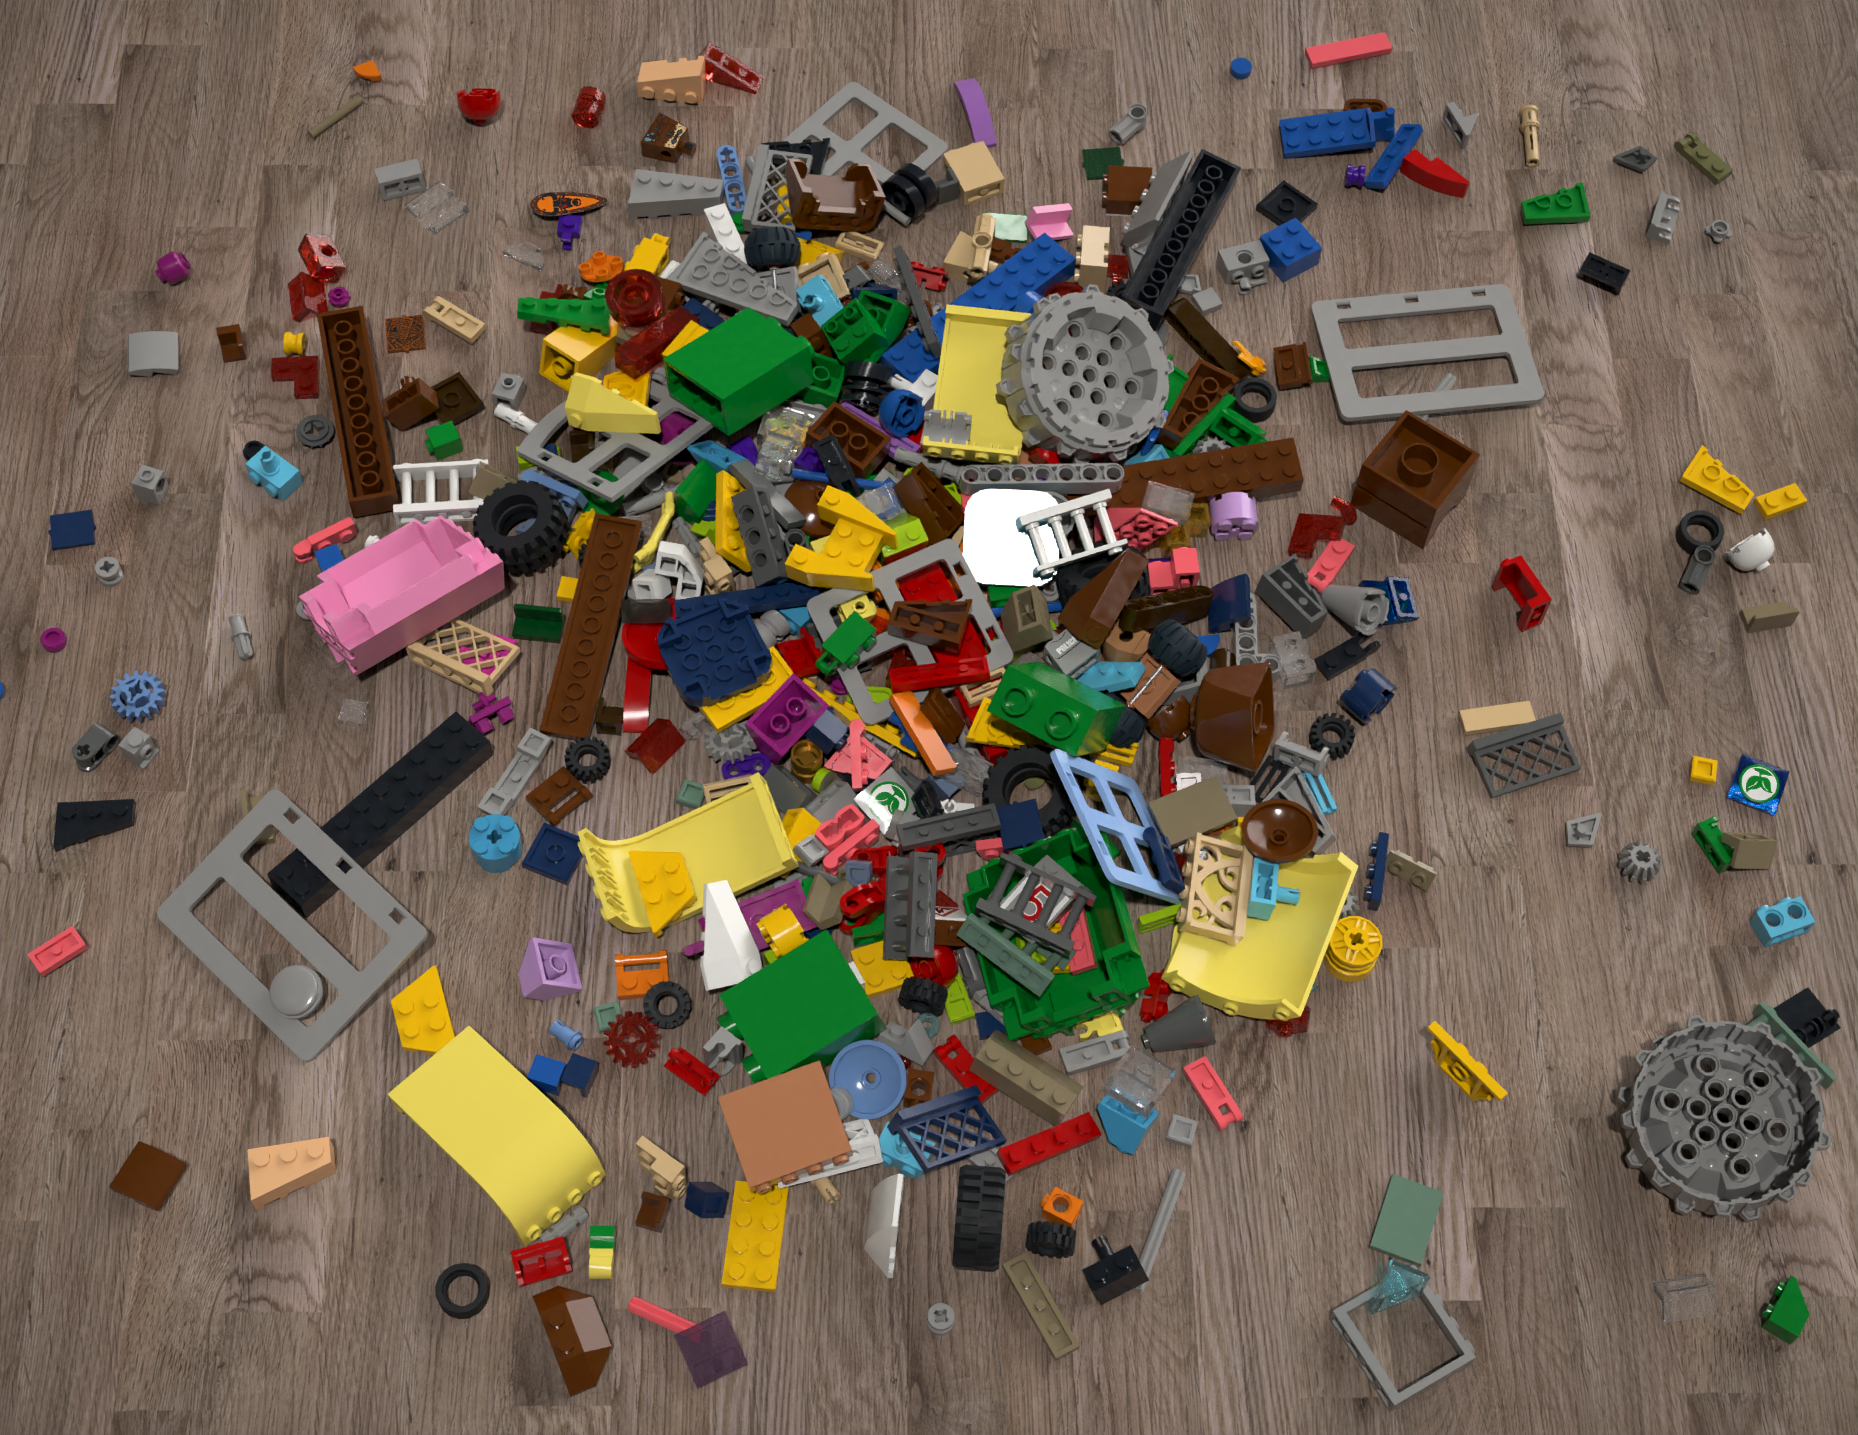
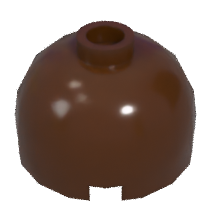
M1182 695L1145 725L1158 739H1161V737L1172 738V740L1177 738L1181 741L1191 733L1188 729L1190 727L1191 705Z

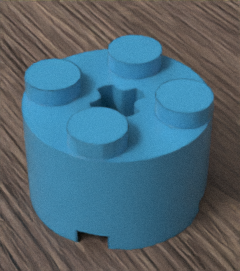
M492 814L479 817L474 821V825L469 833V844L473 859L482 869L492 873H500L509 870L516 861L520 860L523 846L519 829L513 818Z

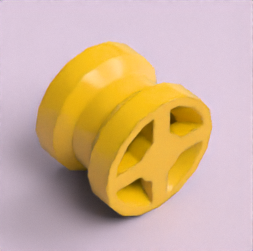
M285 332L283 340L285 355L298 353V355L304 356L307 347L306 334L300 332L295 335L291 332Z

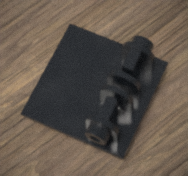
M1808 987L1773 1008L1778 1017L1808 1048L1841 1029L1837 1023L1838 1018H1840L1838 1011L1835 1009L1826 1010Z

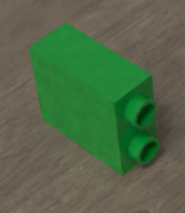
M747 307L663 359L669 396L730 436L814 383L811 361L815 359V351L805 337L793 336L784 330L774 317L765 318L750 307Z
M1032 662L1007 666L987 711L1077 757L1106 749L1126 705L1042 662Z
M827 929L719 995L728 1011L718 1016L717 1020L720 1026L739 1040L744 1038L752 1054L742 1059L741 1062L754 1084L819 1060L822 1068L832 1063L837 1054L847 1045L860 1040H869L887 1029Z

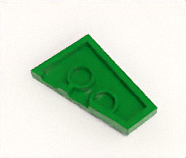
M1583 182L1577 183L1575 187L1570 189H1559L1557 193L1551 195L1544 194L1522 201L1520 206L1524 224L1589 222L1591 217Z

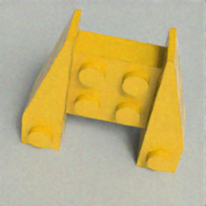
M828 485L817 507L819 518L835 524V527L820 554L795 544L785 562L787 577L808 586L874 592V577L869 572L884 544L897 549L896 532L852 495Z

